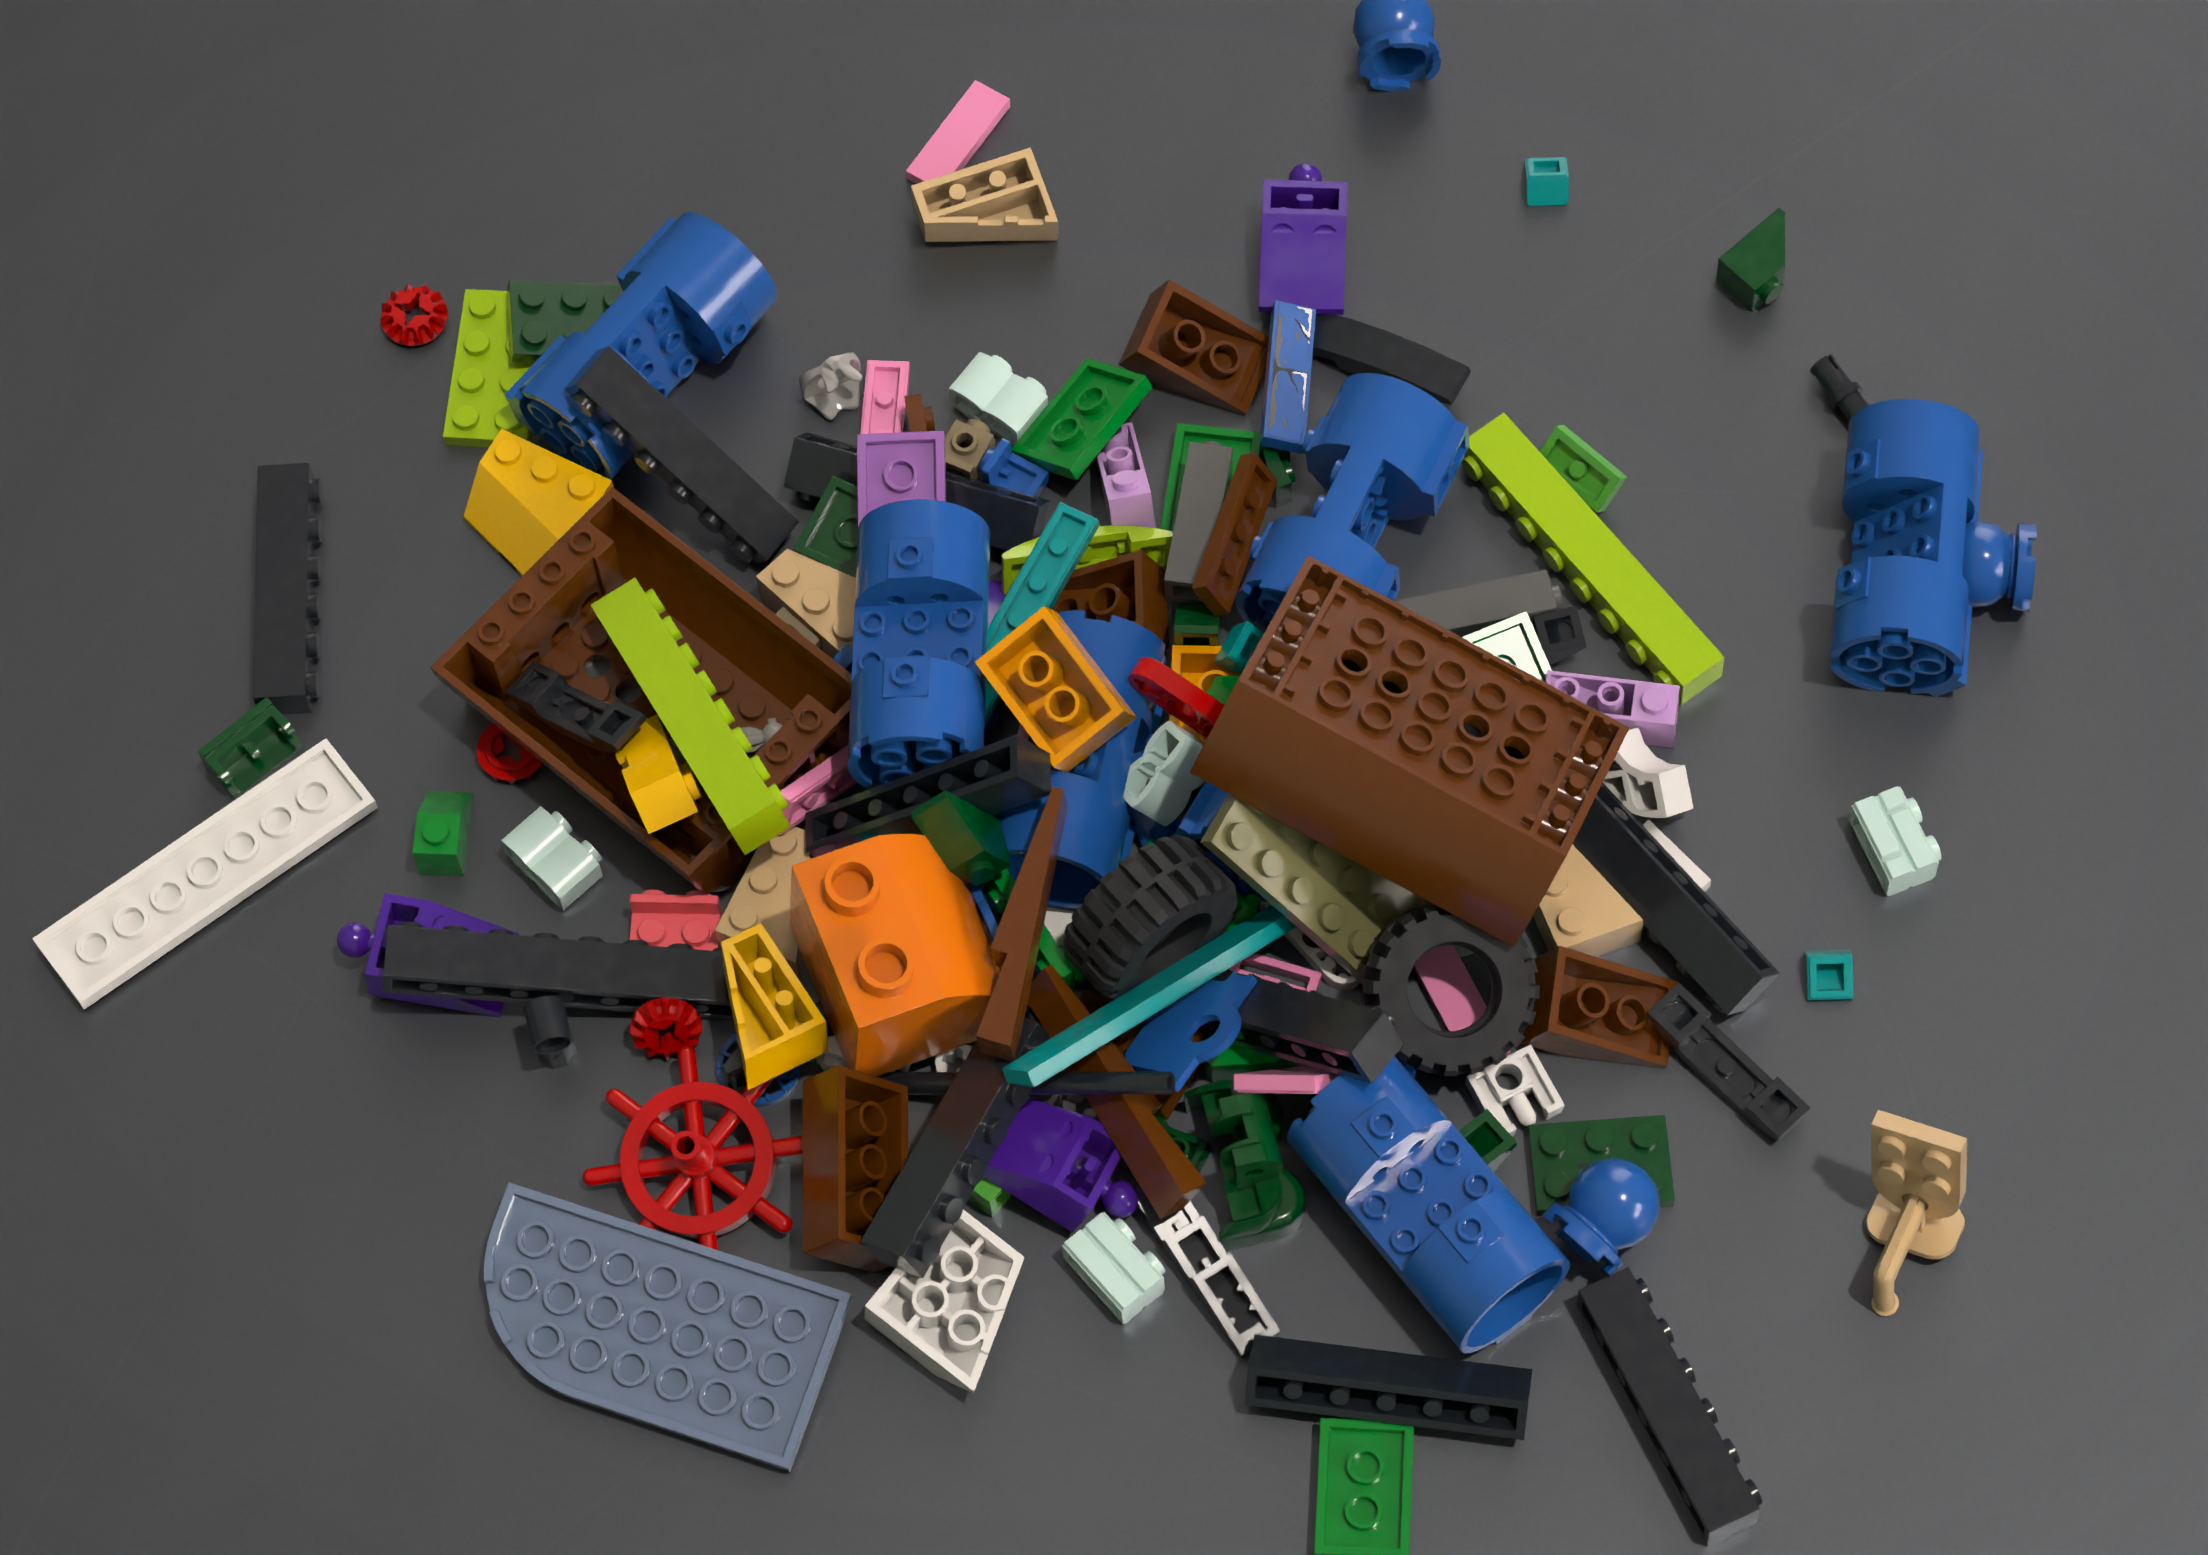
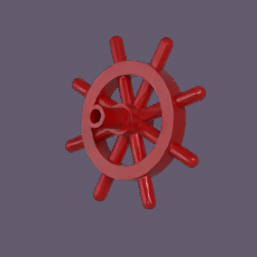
M684 1046L678 1051L681 1084L658 1093L643 1106L619 1089L614 1088L607 1092V1103L631 1121L622 1141L620 1163L588 1168L584 1171L582 1179L588 1186L623 1181L630 1200L644 1216L638 1223L639 1225L654 1230L660 1228L679 1237L696 1238L700 1245L718 1250L717 1236L738 1228L754 1214L780 1233H787L792 1229L793 1222L791 1218L767 1201L766 1198L774 1182L777 1158L803 1154V1135L774 1140L766 1120L754 1106L755 1102L774 1078L749 1090L746 1084L740 1093L720 1084L699 1082L695 1050L690 1046ZM702 1105H713L726 1109L705 1137ZM684 1108L686 1131L677 1133L662 1122L670 1114ZM742 1120L751 1133L753 1143L720 1148ZM650 1136L673 1153L671 1156L642 1160L644 1149ZM755 1161L753 1172L747 1185L722 1167ZM677 1173L655 1201L645 1185L644 1178ZM710 1182H713L735 1200L725 1208L714 1212ZM692 1185L696 1216H685L671 1212Z

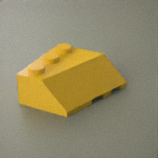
M501 428L479 462L463 517L497 553H501L516 568V571L523 576L614 486L612 480Z

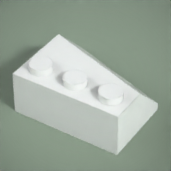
M963 1209L961 1217L954 1223L940 1248L937 1259L930 1265L924 1278L896 1268L865 1305L864 1320L934 1375L974 1394L1023 1264L1024 1256Z

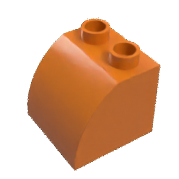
M878 835L792 865L789 926L847 1068L876 1077L977 1040L978 1028L1002 967L996 966L990 949L992 939L967 881L948 870L925 835Z

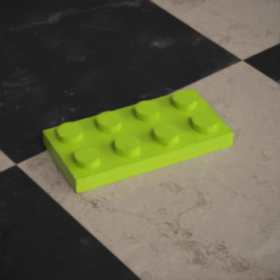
M465 289L443 431L445 445L490 447L501 428L529 442L531 441L532 432L526 425L516 419L504 396L534 364L511 362L507 291Z

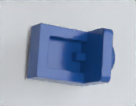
M1004 438L995 449L990 448L985 453L979 467L983 482L1039 497L1050 480L1049 471L1012 453L1011 442Z

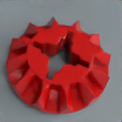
M407 283L405 289L399 292L391 290L388 301L381 303L382 313L380 321L382 328L391 340L401 345L418 346L426 344L439 336L447 323L448 309L439 291L434 292L430 290L425 283L421 287H412ZM419 303V308L423 315H415L408 323L404 311H412L414 306H417Z
M493 723L490 724L480 735L476 751L481 769L485 770L494 781L497 779L506 780L512 785L515 780L523 778L530 780L532 774L538 768H543V764L523 747L519 750V762L516 759L513 760L510 755L502 757L505 753L504 738H506L508 743L511 742L514 747L520 745Z
M658 998L643 1004L635 1011L630 1022V1034L635 1048L644 1049L648 1058L659 1054L666 1061L672 1054H677L680 1048L684 1046H698L700 1034L703 1032L702 1020L698 1011L689 1003L676 998ZM674 1022V1033L668 1032L665 1036L659 1037L658 1029L665 1030Z

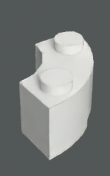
M1639 727L1629 729L1603 783L1635 815L1649 818H1667L1693 809L1685 765L1669 764L1656 757L1645 745Z

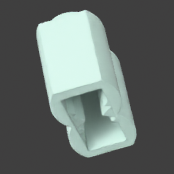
M982 352L975 356L949 387L950 403L957 410L970 419H977L990 428L992 433L1001 439L1004 438L1010 441L1011 445L1016 444L1048 405V396L1042 384L1031 377L1024 379L1013 374L1011 366L1003 358L997 355L990 357Z
M1170 720L1164 723L1148 741L1143 756L1130 765L1123 794L1125 801L1132 808L1161 825H1169L1184 810L1191 792L1204 782L1201 778L1190 773L1204 742Z
M540 806L505 836L501 843L505 854L564 911L603 877L599 864L602 857L587 840L579 843L569 834L573 831L572 827L560 813L554 811L550 814Z

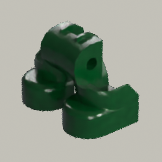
M1219 1080L1184 1092L1186 1113L1204 1110L1211 1138L1229 1133L1232 1135L1233 1144L1223 1148L1220 1152L1225 1195L1232 1219L1219 1232V1241L1225 1251L1280 1240L1291 1235L1301 1225L1305 1215V1191L1299 1179L1289 1170L1283 1168L1284 1165L1278 1145L1284 1130L1283 1107L1277 1095L1274 1093L1237 1092V1090H1234V1080Z

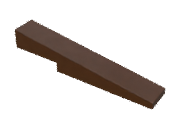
M1054 786L1049 794L990 947L995 965L1002 967L976 1034L981 1053L1011 1062L1015 1061L1017 1057L1068 808L1064 790Z
M1052 965L1044 967L1033 980L1028 1003L1051 1038L1090 1015ZM1112 1041L1068 1066L1070 1072L1135 1071ZM1085 1095L1161 1220L1184 1208L1207 1183L1154 1116L1162 1106L1154 1095Z

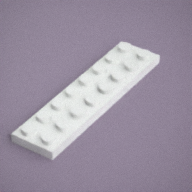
M325 738L32 939L81 1007L86 1009L377 809L378 806L371 794Z

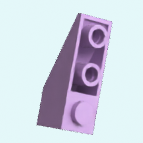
M1124 423L1096 456L1110 525L1156 528L1151 490L1133 423Z
M1547 670L1546 683L1623 723L1629 729L1639 727L1645 745L1673 748L1679 708V685Z

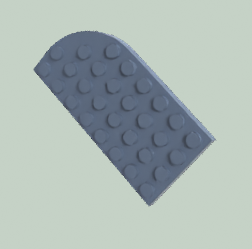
M508 1182L494 1219L484 1258L483 1278L486 1283L489 1313L495 1329L503 1344L517 1362L543 1385L573 1400L791 1472L853 1299L851 1293Z

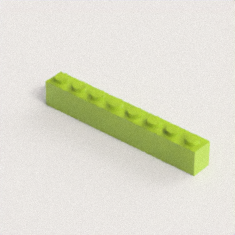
M1504 412L1469 436L1470 447L1462 461V466L1468 476L1474 481L1480 480L1488 489L1489 497L1500 511H1508L1516 520L1515 524L1520 534L1529 542L1533 540L1542 549L1543 557L1550 568L1555 572L1561 571L1567 577L1576 597L1581 602L1586 603L1588 601L1598 612V619L1602 626L1611 634L1617 633L1625 642V648L1629 656L1638 665L1644 664L1650 670L1655 683L1679 685V704L1682 705L1722 677L1725 657Z
M633 578L591 604L597 617L744 855H747L790 828L791 825L782 812L789 807L787 801L775 783L768 788L765 785L764 781L771 778L758 755L750 759L746 755L753 747L739 726L733 730L728 726L735 719L722 698L715 702L711 699V696L718 692L705 671L703 670L698 674L694 672L693 669L698 667L700 663L687 642L681 646L677 645L676 641L683 638L670 615L663 619L660 618L659 614L666 611L653 588L644 592L637 579Z

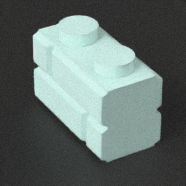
M1897 786L1883 791L1877 796H1870L1851 805L1849 822L1886 896L1904 891L1910 886L1914 887L1925 883L1936 876L1938 861L1942 858L1941 851L1936 839L1932 835L1925 836L1919 824L1922 822V814L1913 797L1906 799L1901 787Z
M1101 1212L1087 1223L1082 1230L1080 1229L1062 1245L1063 1258L1122 1324H1126L1141 1312L1143 1307L1148 1306L1163 1294L1165 1285L1162 1275L1165 1273V1269L1152 1252L1147 1251L1142 1254L1132 1243L1136 1239L1135 1235L1122 1219L1118 1218L1113 1222L1105 1212Z

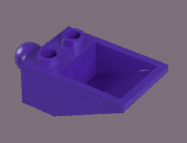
M1309 163L1295 166L1291 170L1288 180H1263L1258 312H1271V308L1275 300L1316 309V314L1344 315L1348 182L1322 181L1318 168Z
M384 893L374 934H371L368 927L358 922L348 923L338 932L337 945L344 955L351 958H359L370 952L365 970L369 995L501 1017L504 1002L382 992L388 925L397 926L402 922H415L423 925L424 928L443 929L446 926L456 925L465 927L471 932L488 933L494 929H508L429 900Z
M1028 1098L1026 1103L1021 1106L1008 1129L1005 1140L998 1146L983 1176L1071 1232H1074L1092 1211L1099 1197L1102 1198L1105 1210L1115 1217L1129 1216L1135 1211L1138 1206L1137 1202H1139L1138 1192L1132 1184L1126 1181H1115L1113 1183L1108 1181L1121 1158V1154L1101 1123L1091 1117ZM1076 1164L1082 1167L1078 1170Z

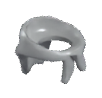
M847 352L841 355L830 356L820 366L808 370L799 377L803 399L813 405L828 420L834 419L840 410H855L859 407L860 381L863 376L860 374L861 363L857 355L853 352Z

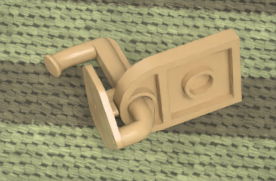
M1877 1110L1871 1124V1176L1879 1194L1868 1214L1867 1230L1875 1241L1885 1245L1873 1273V1298L1871 1305L1876 1314L1887 1317L1894 1314L1899 1307L1898 1296L1894 1293V1281L1907 1252L1923 1258L1936 1260L1947 1257L1956 1248L1965 1226V1219L1959 1207L1966 1193L1967 1138L1881 1110Z

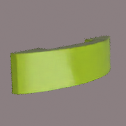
M1099 526L1075 570L1142 550L1166 571L1173 533L1164 529L1144 526ZM1039 537L1024 542L1002 554V591L1004 595L1010 590Z

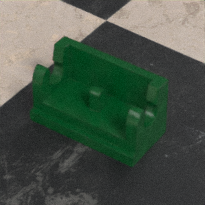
M266 697L198 750V753L206 770L236 800L293 757L304 746L293 733L295 732L293 726Z

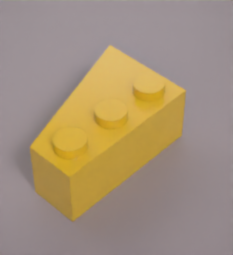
M658 715L646 719L615 755L619 764L623 767L621 771L632 800L648 834L698 812L696 799L701 798L702 795L698 781L689 764L685 762L680 765Z
M762 923L722 941L724 974L748 1090L828 1052L826 1020Z

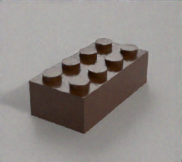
M840 1065L803 1081L804 1254L872 1273L889 1267V1265L881 1263L864 1246L861 1239L908 1160L907 1086Z

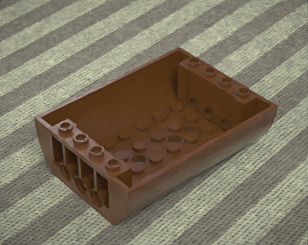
M611 487L430 668L434 675L449 689L697 889L703 892H719L730 889L744 875L757 848L744 855L699 781L698 784L702 797L696 799L698 812L648 834L627 788L621 771L623 767L616 758V752L599 751L563 735L519 706L508 697L505 691L533 661H536L560 673L568 685L609 705L616 700L643 713L646 719L658 715L591 607V604L636 578L644 592L653 588L666 611L659 614L660 618L663 619L670 615L683 638L676 641L677 645L681 646L687 642L700 665L693 669L694 672L698 674L704 670L718 693L711 696L713 702L722 698L735 721L728 725L730 729H735L738 726L740 728L751 726L763 730L768 724L767 719L776 717L777 723L783 725L761 748L755 752L746 753L749 759L758 755L770 774L771 778L764 781L767 788L775 783L781 791L849 745L852 674L615 488ZM595 662H604L609 665V670L601 677H591L586 671ZM627 687H635L641 691L639 698L630 703L620 701L618 699L619 693ZM660 719V722L666 732L668 739H672L670 733L668 732L662 720Z
M1308 555L1234 686L1190 773L1515 947L1564 862L1629 727ZM1346 659L1356 662L1362 671L1354 672L1347 669L1343 665L1342 660ZM1390 681L1400 687L1402 693L1395 694L1388 691L1382 682ZM1463 725L1477 727L1482 732L1483 737L1471 736L1466 732ZM1511 746L1518 749L1524 759L1512 758L1506 753L1504 747Z

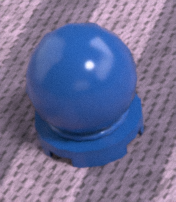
M1361 0L1355 9L1353 33L1360 47L1357 56L1358 72L1360 77L1364 76L1370 80L1372 88L1384 91L1411 89L1410 82L1419 80L1424 76L1430 81L1439 72L1441 67L1440 47L1433 37L1435 16L1428 0Z
M1979 520L1966 523L1962 576L1969 586V605L1972 607L1991 606L2006 597L2007 600H2010L2011 610L2030 611L2029 600H2032L2036 566V557H2031L2032 542L2037 539L2036 524L2018 523L2016 533L2009 535L1998 525Z
M1607 1158L1593 1162L1578 1174L1570 1188L1569 1206L1562 1207L1553 1202L1541 1217L1547 1224L1556 1221L1560 1227L1554 1233L1586 1262L1590 1263L1594 1258L1597 1262L1600 1260L1605 1265L1600 1271L1605 1276H1611L1623 1265L1621 1259L1617 1256V1249L1634 1247L1652 1231L1658 1220L1660 1198L1655 1182L1645 1169L1630 1160Z

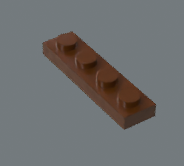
M1255 452L1240 455L1192 586V590L1214 616L1230 613L1250 558L1249 551L1252 542L1259 533L1277 483L1276 477Z

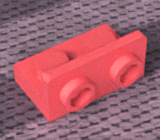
M646 890L641 894L630 895L629 905L632 912L630 940H641L647 942L649 946L668 947L671 944L681 943L690 945L696 950L712 951L715 948H719L715 929L723 912L718 896L699 890L689 891L686 895H668L660 890Z

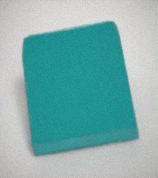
M1567 158L1525 159L1527 204L1529 206L1568 204L1569 173Z
M1248 621L1235 625L1216 656L1215 662L1222 667L1242 674L1264 632Z
M1850 950L1804 951L1807 1000L1853 999V961Z

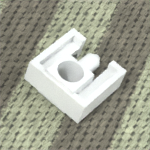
M1531 1044L1508 1055L1506 1059L1497 1065H1488L1483 1068L1484 1071L1466 1077L1465 1085L1480 1112L1483 1113L1488 1109L1512 1137L1515 1136L1517 1129L1514 1123L1511 1124L1502 1107L1510 1104L1519 1122L1528 1127V1125L1536 1123V1113L1526 1097L1531 1091L1540 1104L1546 1120L1562 1113L1565 1106ZM1503 1073L1511 1074L1518 1080L1519 1087L1513 1090L1503 1089L1496 1082V1077Z

